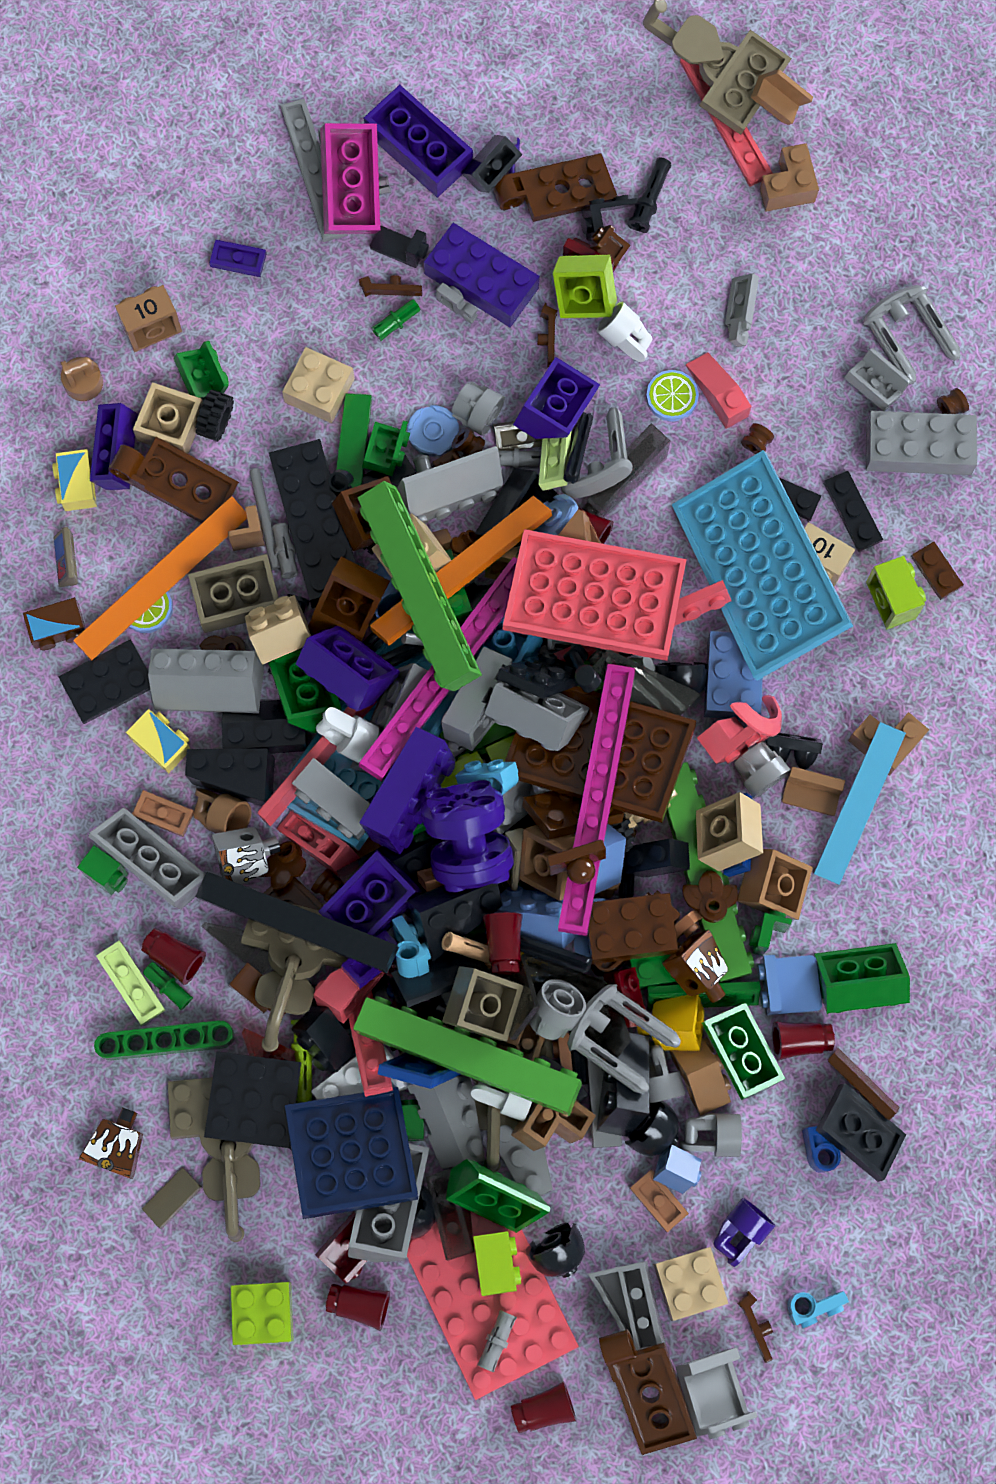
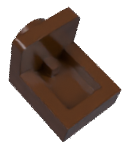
M612 225L603 228L599 227L591 238L593 243L589 248L602 255H610L611 259L614 260V267H616L631 245L614 232L615 227Z

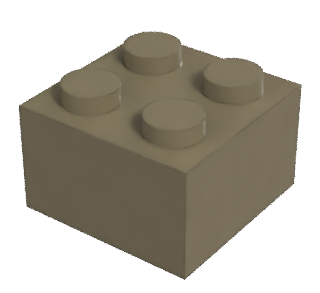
M459 966L442 1022L491 1039L507 1042L524 986L475 968Z

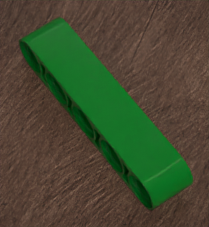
M220 1020L107 1032L100 1034L96 1038L94 1049L100 1057L110 1061L223 1049L233 1043L235 1033L227 1022ZM226 1028L229 1032L227 1039L217 1042L214 1038L216 1030ZM198 1031L200 1033V1040L194 1045L187 1044L186 1037L188 1033ZM170 1034L172 1036L171 1044L166 1048L159 1047L158 1040L160 1036ZM142 1037L144 1040L143 1047L138 1051H132L130 1047L132 1039ZM107 1040H114L116 1044L114 1051L110 1054H104L102 1050L103 1044Z

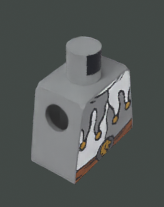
M254 827L212 835L222 877L241 885L266 874L269 870L266 856L281 852L276 836L261 840L257 829Z

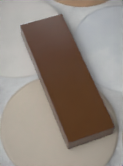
M837 1048L828 1058V1062L887 1120L892 1119L900 1107L851 1059Z

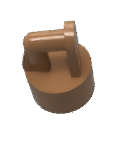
M76 357L67 363L65 360L60 362L62 365L61 381L65 391L71 398L77 401H89L98 396L103 388V377L96 362L89 357Z
M196 788L195 795L198 796L193 816L207 830L213 833H222L248 827L252 813L249 803L227 793L219 795L207 789ZM209 802H211L212 805L210 806L209 811H207Z

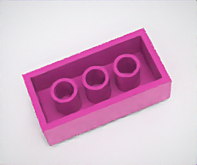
M325 123L320 128L324 234H376L380 231L377 124Z

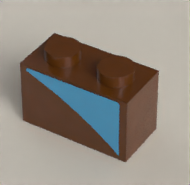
M75 597L23 612L31 644L35 649L40 648L42 651L50 650L56 646L55 643L65 640L67 643H73V640L86 629L79 603Z

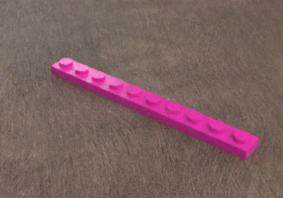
M515 557L511 559L460 627L474 657L505 617L517 558ZM433 665L359 762L360 768L381 782L389 773L415 727L421 729L450 691L437 684L434 678L435 670Z
M607 664L573 848L600 839L603 842L605 840L635 668ZM601 860L593 862L595 865V875L588 883L576 884L567 877L558 925L559 932L587 936Z

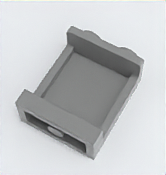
M737 1347L675 1366L696 1436L708 1435L709 1439H714L725 1435L724 1429L732 1427L733 1431L748 1427L750 1426L748 1420L758 1417L756 1411L748 1412L736 1375L733 1361L741 1359Z

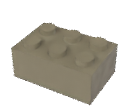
M267 554L188 574L204 633L246 623L245 616L251 610L257 607L265 608L274 604L279 598Z

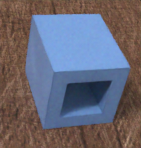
M671 1145L659 1155L653 1180L683 1194L689 1188L695 1187L701 1178L699 1168L702 1159Z

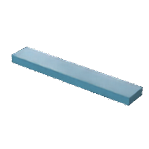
M882 722L879 723L816 866L815 875L840 885L905 737V732Z

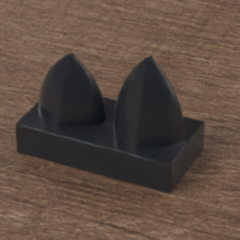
M780 732L774 737H768L765 741L771 751H775L785 763L789 758L791 749H793L798 767L804 770L813 765L818 754H821L823 746L821 739Z

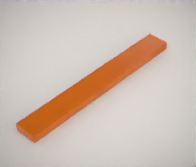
M231 496L80 633L73 642L92 661L226 539L228 531L238 528L247 519L246 511Z
M532 496L436 572L447 599L522 540L524 529L534 531L552 517L551 509L535 496ZM403 599L370 625L371 630L388 646L409 631L414 624L411 616L402 607L401 602Z

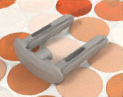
M921 285L907 287L888 295L868 311L863 321L864 326L870 327L892 365L911 380L909 385L916 382V371L882 318L889 312L896 323L901 322L910 315L904 305L913 302L946 357L956 361L961 356L960 347L926 294L928 288Z
M611 407L606 415L611 462L604 464V467L601 462H591L587 466L588 476L580 479L579 474L576 483L568 482L566 486H562V492L571 498H582L601 492L628 477L632 471L633 465L627 458L622 414L616 407ZM573 431L571 433V446L575 434Z
M609 984L602 988L586 1004L585 1012L572 1029L567 1045L569 1051L577 1050L634 1092L644 1094L649 1090V1085L645 1078L585 1036L588 1026H591L599 1033L603 1032L611 1019L602 1014L600 1010L604 1005L608 1004L665 1046L676 1048L680 1045L681 1040L673 1029L617 990V984ZM591 1050H593L595 1053H597L598 1055H600L602 1058H604L605 1060H607L609 1063H611V1064L614 1065L615 1067H612L610 1064H608V1063L605 1062L603 1059H601V1058L598 1057L596 1054H594Z

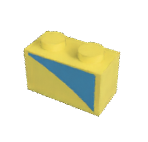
M88 449L56 453L57 463H53L52 468L54 478L59 480V488H55L57 503L62 504L65 511L97 507L95 485L90 481L92 459Z
M148 709L126 734L169 774L187 755V749H190L187 743L190 740L179 729L174 732L167 726L170 723L169 720L159 711L154 714Z

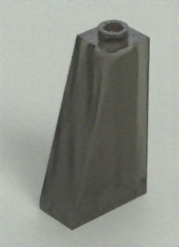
M651 423L626 449L627 458L633 465L630 475L601 492L582 497V509L605 518L667 459L671 441Z
M597 649L588 659L589 665L602 677L603 683L607 664L635 668L630 702L682 716L700 696L693 689L612 650L603 649L601 651Z

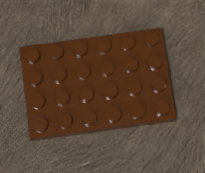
M576 686L560 693L589 707V711L569 743L558 751H552L542 747L540 742L532 738L522 737L516 732L505 762H516L519 776L518 781L582 799L602 693L595 691L585 693L581 687ZM634 702L629 703L610 808L656 822H663L696 727V720Z

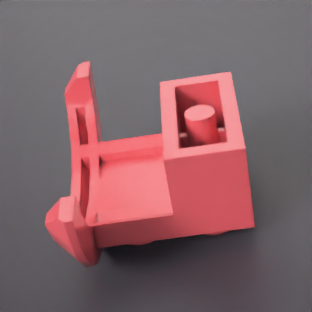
M764 695L762 697V701L770 715L769 719L759 715L747 703L734 702L730 707L748 725L746 728L741 725L736 717L716 721L697 737L716 764L725 761L729 764L747 752L748 748L755 743L763 742L768 737H774L780 732L782 714L774 696Z

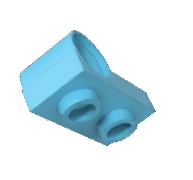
M502 759L493 760L489 763H481L480 761L469 762L462 771L455 775L458 784L487 780L491 783V787L501 792L502 795L514 787L519 780L516 762H503Z
M402 915L392 919L394 937L399 947L396 953L399 974L406 978H413L428 973V960L431 959V955L426 944H420L418 941V934L412 923L408 925Z
M844 1291L835 1293L817 1302L808 1293H795L789 1298L787 1303L790 1313L788 1315L793 1325L801 1324L803 1329L817 1323L816 1317L823 1313H827L828 1317L842 1312L844 1310L842 1305L849 1301ZM800 1297L805 1298L809 1304L808 1311L802 1315L795 1310V1302Z

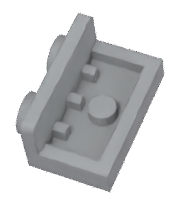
M871 348L864 358L845 376L848 382L882 411H885L896 402L911 382L907 376L874 348Z

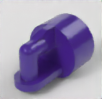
M742 1198L723 1221L713 1244L717 1250L728 1257V1264L735 1267L740 1264L755 1244H762L776 1225L759 1208L745 1198ZM740 1231L745 1236L735 1247L730 1241Z

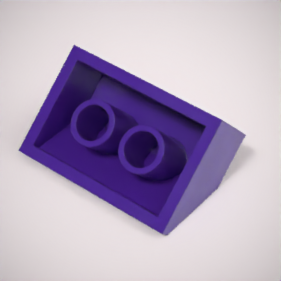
M555 357L522 407L513 425L535 439L568 437L600 384Z
M335 626L308 637L296 662V665L304 670L306 675L317 680L327 691L338 696L349 708L357 712L373 705L400 673L399 670L340 626Z
M376 851L318 912L323 917L376 937L392 925V919L401 916L409 908L407 900L421 895L423 891L403 870L379 851Z

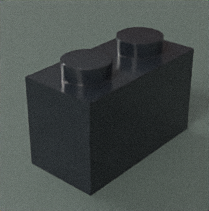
M494 135L461 174L478 191L489 193L523 154L506 136Z
M670 838L633 845L628 852L624 853L625 874L653 877L690 870L688 842Z
M313 1005L291 1028L297 1036V1043L312 1056V1063L321 1071L338 1072L355 1053L352 1038L329 1007Z

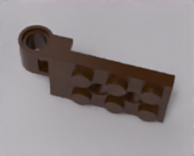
M602 153L507 174L493 188L501 210L511 209L510 206L513 208L518 207L525 200L533 222L581 211V209L589 206V201L604 198L605 203L613 202V197L618 196ZM586 179L592 186L588 188L580 185L579 180ZM564 185L568 192L560 193L555 189V186Z
M158 437L154 439L145 458L137 450L126 445H120L108 467L109 472L119 479L200 523H203L233 495L239 483ZM182 474L186 478V485L182 487L176 486L172 482V475ZM200 486L206 487L210 492V497L206 500L198 498L196 488Z
M628 1329L600 1337L599 1344L604 1361L613 1382L616 1383L641 1455L697 1439L665 1342L636 1350ZM647 1387H654L659 1391V1394L656 1397L648 1398L642 1392ZM657 1413H663L668 1417V1420L663 1424H658L652 1420V1417Z

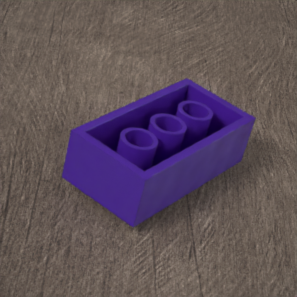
M400 84L363 117L364 124H377L378 145L437 198L462 176L461 172L473 160V149Z
M454 222L424 261V274L439 284L444 283L449 287L454 286L462 293L463 299L511 328L539 289V275Z
M415 727L359 822L372 841L398 854H401L404 848L409 847L413 840L414 830L418 824L423 823L421 807L426 802V794L433 789L442 788L441 784L445 777H449L455 768L456 759L445 740Z

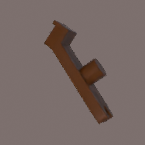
M397 275L390 276L389 284L371 283L369 276L359 279V285L362 287L365 297L370 295L422 296L421 285L401 284V277Z
M545 303L540 317L548 320V334H538L537 345L548 346L547 367H549L554 360L555 319L558 315V310L547 306V303Z
M747 1291L746 1295L737 1304L743 1309L764 1362L768 1363L773 1359L764 1337L772 1334L773 1330L769 1321L761 1324L757 1323L751 1308L757 1299Z

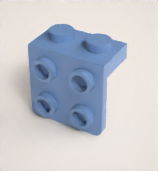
M775 955L763 956L760 964H757L758 979L763 981L764 991L760 992L762 1008H766L767 1016L814 1012L822 1008L817 960L814 956L776 958Z

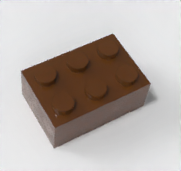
M670 893L593 902L587 933L589 955L592 959V964L675 954L678 946Z

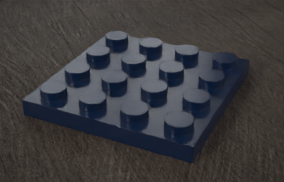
M394 1087L393 1091L365 1097L363 1092L285 1105L302 1219L418 1200L419 1196L398 1087Z

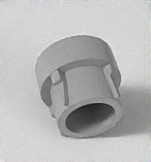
M471 381L458 394L452 407V416L463 422V426L469 427L481 436H485L490 429L489 425L498 417L505 397L484 385L481 387Z
M764 742L756 744L734 762V767L742 777L741 781L744 787L754 799L781 781L791 771L784 760L775 751H771Z
M548 980L543 984L533 1000L534 1005L530 1010L529 1023L536 1034L550 1040L560 1037L564 1038L568 1031H572L585 1012V999L573 985L562 980Z

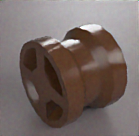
M958 388L951 390L947 396L942 395L937 398V406L942 414L965 413L969 410L968 400Z
M753 423L749 428V435L743 437L741 444L754 454L762 450L766 452V445L772 443L774 434L765 426Z
M469 427L459 431L452 442V448L457 452L461 451L463 457L482 451L485 445V440L480 436H475L474 431Z
M326 869L317 878L311 891L315 894L320 893L324 896V901L328 902L343 886L341 879L333 876L331 870Z

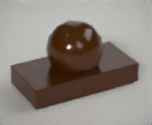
M600 839L549 855L547 857L549 872L551 875L567 871V875L572 882L586 884L595 875V865L593 862L606 859V848L603 840Z

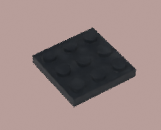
M216 1052L204 1137L290 1148L285 1105L297 1102L302 1062Z

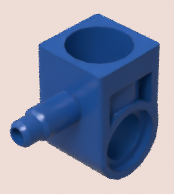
M817 1126L805 1128L802 1130L809 1166L818 1173L834 1170L841 1161L840 1150L816 1131ZM821 1150L826 1151L830 1156L828 1165H823L818 1160V1154Z

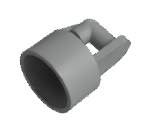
M649 1042V1103L686 1095L680 1071L668 1073L663 1048L660 1045H655L654 1042Z
M708 1113L688 1118L685 1122V1140L680 1142V1149L714 1152L715 1157H740L742 1145L740 1114ZM698 1130L714 1131V1141L697 1140Z

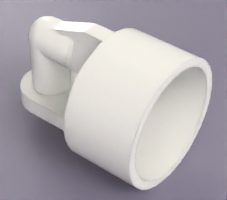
M620 302L615 305L612 317H604L596 331L613 347L618 346L630 358L638 362L645 361L647 357L646 350L652 342V336L639 320L640 317L624 302ZM632 333L639 341L636 342L629 335Z
M333 707L328 708L323 713V719L316 726V731L337 746L336 750L338 753L357 763L361 761L379 734L378 726L357 715L351 717Z
M480 1081L478 1085L472 1087L471 1096L475 1100L500 1109L501 1114L522 1122L525 1120L532 1104L531 1101L508 1092L504 1093L490 1088V1085Z

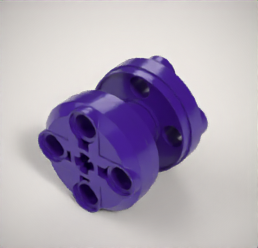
M477 780L446 788L433 789L426 794V802L421 807V815L426 832L434 838L444 840L431 851V868L433 877L438 882L444 884V888L448 892H459L489 884H498L508 880L510 877L509 870L514 864V857L509 839L500 833L491 832L499 827L505 819L503 795L491 787V783L487 780Z

